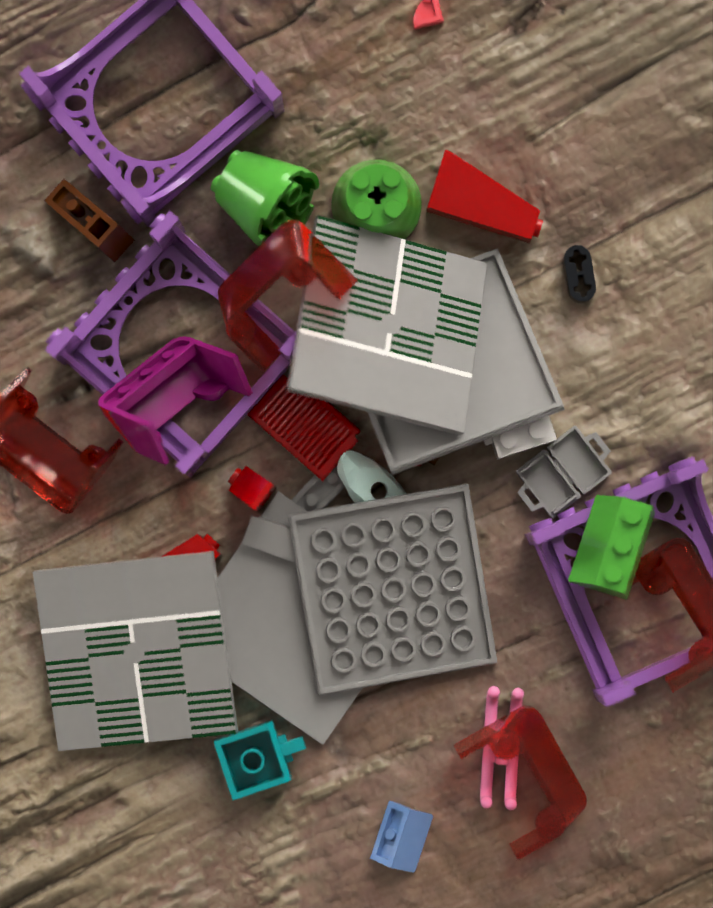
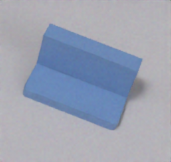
M389 801L370 859L392 869L415 872L433 815L411 809L398 802Z

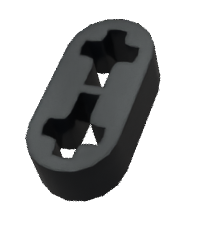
M575 245L570 247L563 257L567 290L573 301L585 303L596 292L592 258L586 247ZM574 252H578L579 256L585 257V260L580 264L581 272H577L575 263L569 262V258L573 257ZM579 276H582L584 286L590 287V290L585 293V297H581L580 292H574V288L579 284Z

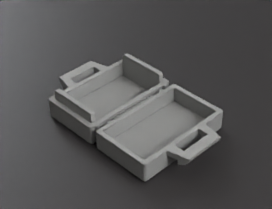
M573 426L548 445V451L542 450L516 470L517 475L524 482L517 493L532 512L543 507L547 514L554 518L558 513H561L581 497L580 492L582 495L586 494L612 474L611 470L604 463V459L611 451L597 432L584 437L577 426ZM591 439H593L600 447V449L604 452L600 456L589 443ZM526 489L531 491L539 502L538 504L534 505L524 492Z

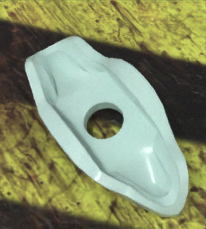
M353 450L344 452L340 457L337 473L354 503L375 500L371 494V487L376 482H381L385 485L387 493L384 498L407 494L398 481L373 459Z

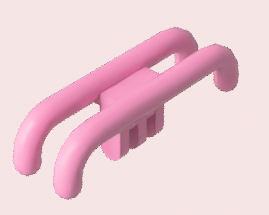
M492 686L488 689L486 697L480 803L485 809L490 808L493 804L492 787L495 762L498 765H506L504 802L508 810H514L517 807L516 794L522 708L510 721L508 732H497L500 690L496 686ZM515 688L512 691L510 712L522 707L524 691L521 688Z

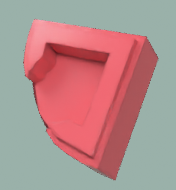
M421 1L414 14V30L443 23L444 20L439 1Z

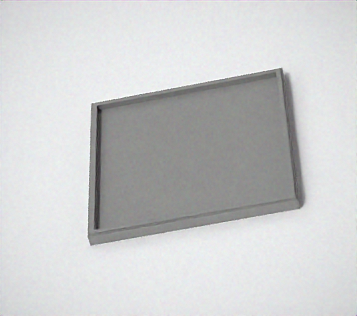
M498 248L471 258L486 262L487 268L464 433L456 435L368 412L392 475L564 410L563 402Z
M278 491L260 517L289 526L288 515L307 511ZM241 543L217 577L231 682L323 745L362 688L318 695L296 563Z

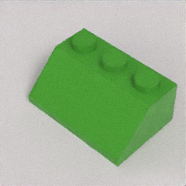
M596 495L568 582L627 600L655 515L653 506L625 497Z

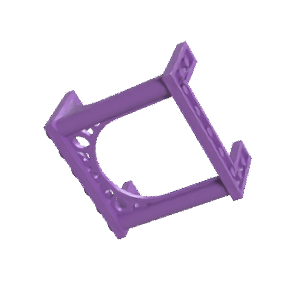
M138 0L82 49L64 62L43 72H34L27 66L19 73L24 80L20 86L24 89L30 100L40 111L44 108L47 109L52 115L49 122L60 134L64 130L72 138L68 142L79 157L84 153L90 159L91 163L87 165L98 179L104 176L111 184L107 189L118 202L122 200L123 207L137 224L143 221L147 227L156 219L155 214L265 120L271 115L276 119L284 112L282 93L262 70L258 74L252 70L193 0ZM177 5L253 92V95L184 153L159 161L136 159L116 149L102 134L94 113L96 84L104 68L116 55ZM84 80H87L89 85L86 91L80 88H73L77 84L81 87ZM79 96L84 98L87 104L83 110L71 111L65 107V102L69 97ZM87 117L90 124L88 127L83 128L84 124L81 121H73L71 118ZM87 136H96V137H94V139H93L92 142H91V141L88 139ZM102 141L105 142L106 147L104 149H99L98 143ZM110 153L109 161H107V159L104 156ZM119 161H124L128 165L124 176L125 179L122 178L123 172L121 167H116ZM137 167H142L147 172V181L142 188L134 187L131 181L132 173ZM155 168L163 169L165 172L157 175L160 179L154 183L155 175L153 170Z
M169 211L166 215L161 213L151 223L150 228L153 230L149 234L154 243L150 247L146 244L137 253L135 258L138 261L130 269L125 267L115 278L117 284L110 292L106 289L98 296L94 302L97 306L90 314L85 312L74 324L77 327L74 332L66 326L62 331L59 328L56 329L47 339L46 343L49 345L45 350L62 364L71 366L103 395L127 376L120 359V334L128 314L140 300L157 290L173 286L200 289L214 296L222 304L224 296L226 301L238 312H234V314L279 353L280 356L251 388L253 394L249 397L245 395L201 445L171 419L157 429L162 436L164 450L178 462L175 466L183 474L191 477L291 366L296 331L291 329L185 234L186 231L179 218ZM166 258L171 259L175 265V274L169 280H164L159 272L160 263ZM182 264L187 267L185 272L192 274V277L184 280L181 278ZM152 270L156 280L152 285L147 286L144 284V279L148 280L150 278V271ZM200 278L204 283L198 282V279ZM127 297H132L133 302L130 305H126L124 300ZM109 318L116 320V325L113 329L100 328L101 325L110 323ZM97 335H107L112 339V345L102 351L93 349L90 342ZM110 355L114 358L111 367L107 365L106 360L103 363L98 360V358H105ZM118 371L120 377L118 378L114 372Z
M694 457L683 459L669 465L670 472L659 476L656 471L640 478L642 484L631 488L628 483L612 490L614 496L641 501L642 503H645L648 495L652 494L650 505L653 506L655 511L654 518L666 521L686 534L696 547L713 585V516L708 507L701 481V475L709 471L704 459L695 461ZM663 492H669L673 497L672 506L666 513H660L656 506L657 499ZM593 498L585 502L587 507L585 509L575 512L574 507L558 513L559 520L552 522L551 518L530 525L531 532L525 534L529 545H534L589 671L595 685V689L592 690L594 696L599 703L607 707L635 695L633 690L635 687L712 655L713 638L623 677L620 676L590 607L584 587L568 582L572 570L571 559L566 561L564 556L566 554L576 557L578 550L568 548L563 541L564 536L568 533H576L581 537L583 536L584 530L576 526L586 527L595 499ZM680 504L684 510L680 511L685 517L684 520H677L674 516L679 510Z

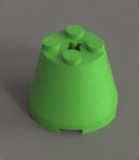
M235 150L229 156L227 166L222 174L213 180L211 191L215 193L216 202L256 246L268 253H275L278 245L284 241L290 243L301 231L300 222L305 225L314 209V205L310 202L313 191L319 188V179L316 174L302 166L249 151L241 152Z
M367 160L352 166L340 177L333 191L331 208L334 220L405 240L411 235L419 222L422 201L415 180L404 168L386 160ZM374 189H378L379 195L382 198L380 204H375L374 199H371Z

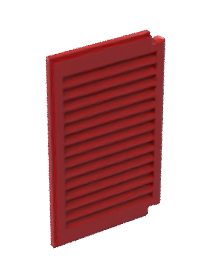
M282 375L247 415L321 481H324L338 465L342 454L351 450L359 442L355 436L360 434L361 430L328 401L287 391L289 376Z

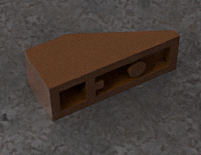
M65 179L44 200L114 263L135 241L118 223Z

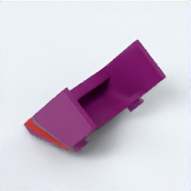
M183 336L167 343L99 398L98 405L102 414L136 453L166 465L170 461L163 448L162 436L157 431L158 428L197 397L203 400L216 401L229 389L248 397L253 392L237 354L194 338Z

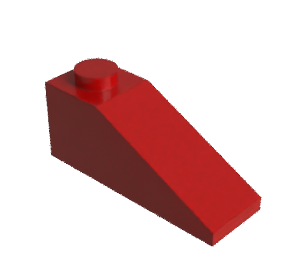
M245 466L243 470L237 468L228 480V483L231 484L229 491L258 512L276 489L272 483L248 466Z

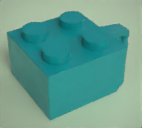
M273 720L238 731L237 734H229L214 740L232 800L291 781L292 775L288 763L294 761L292 754L306 749L303 736L288 741L285 734L278 736Z

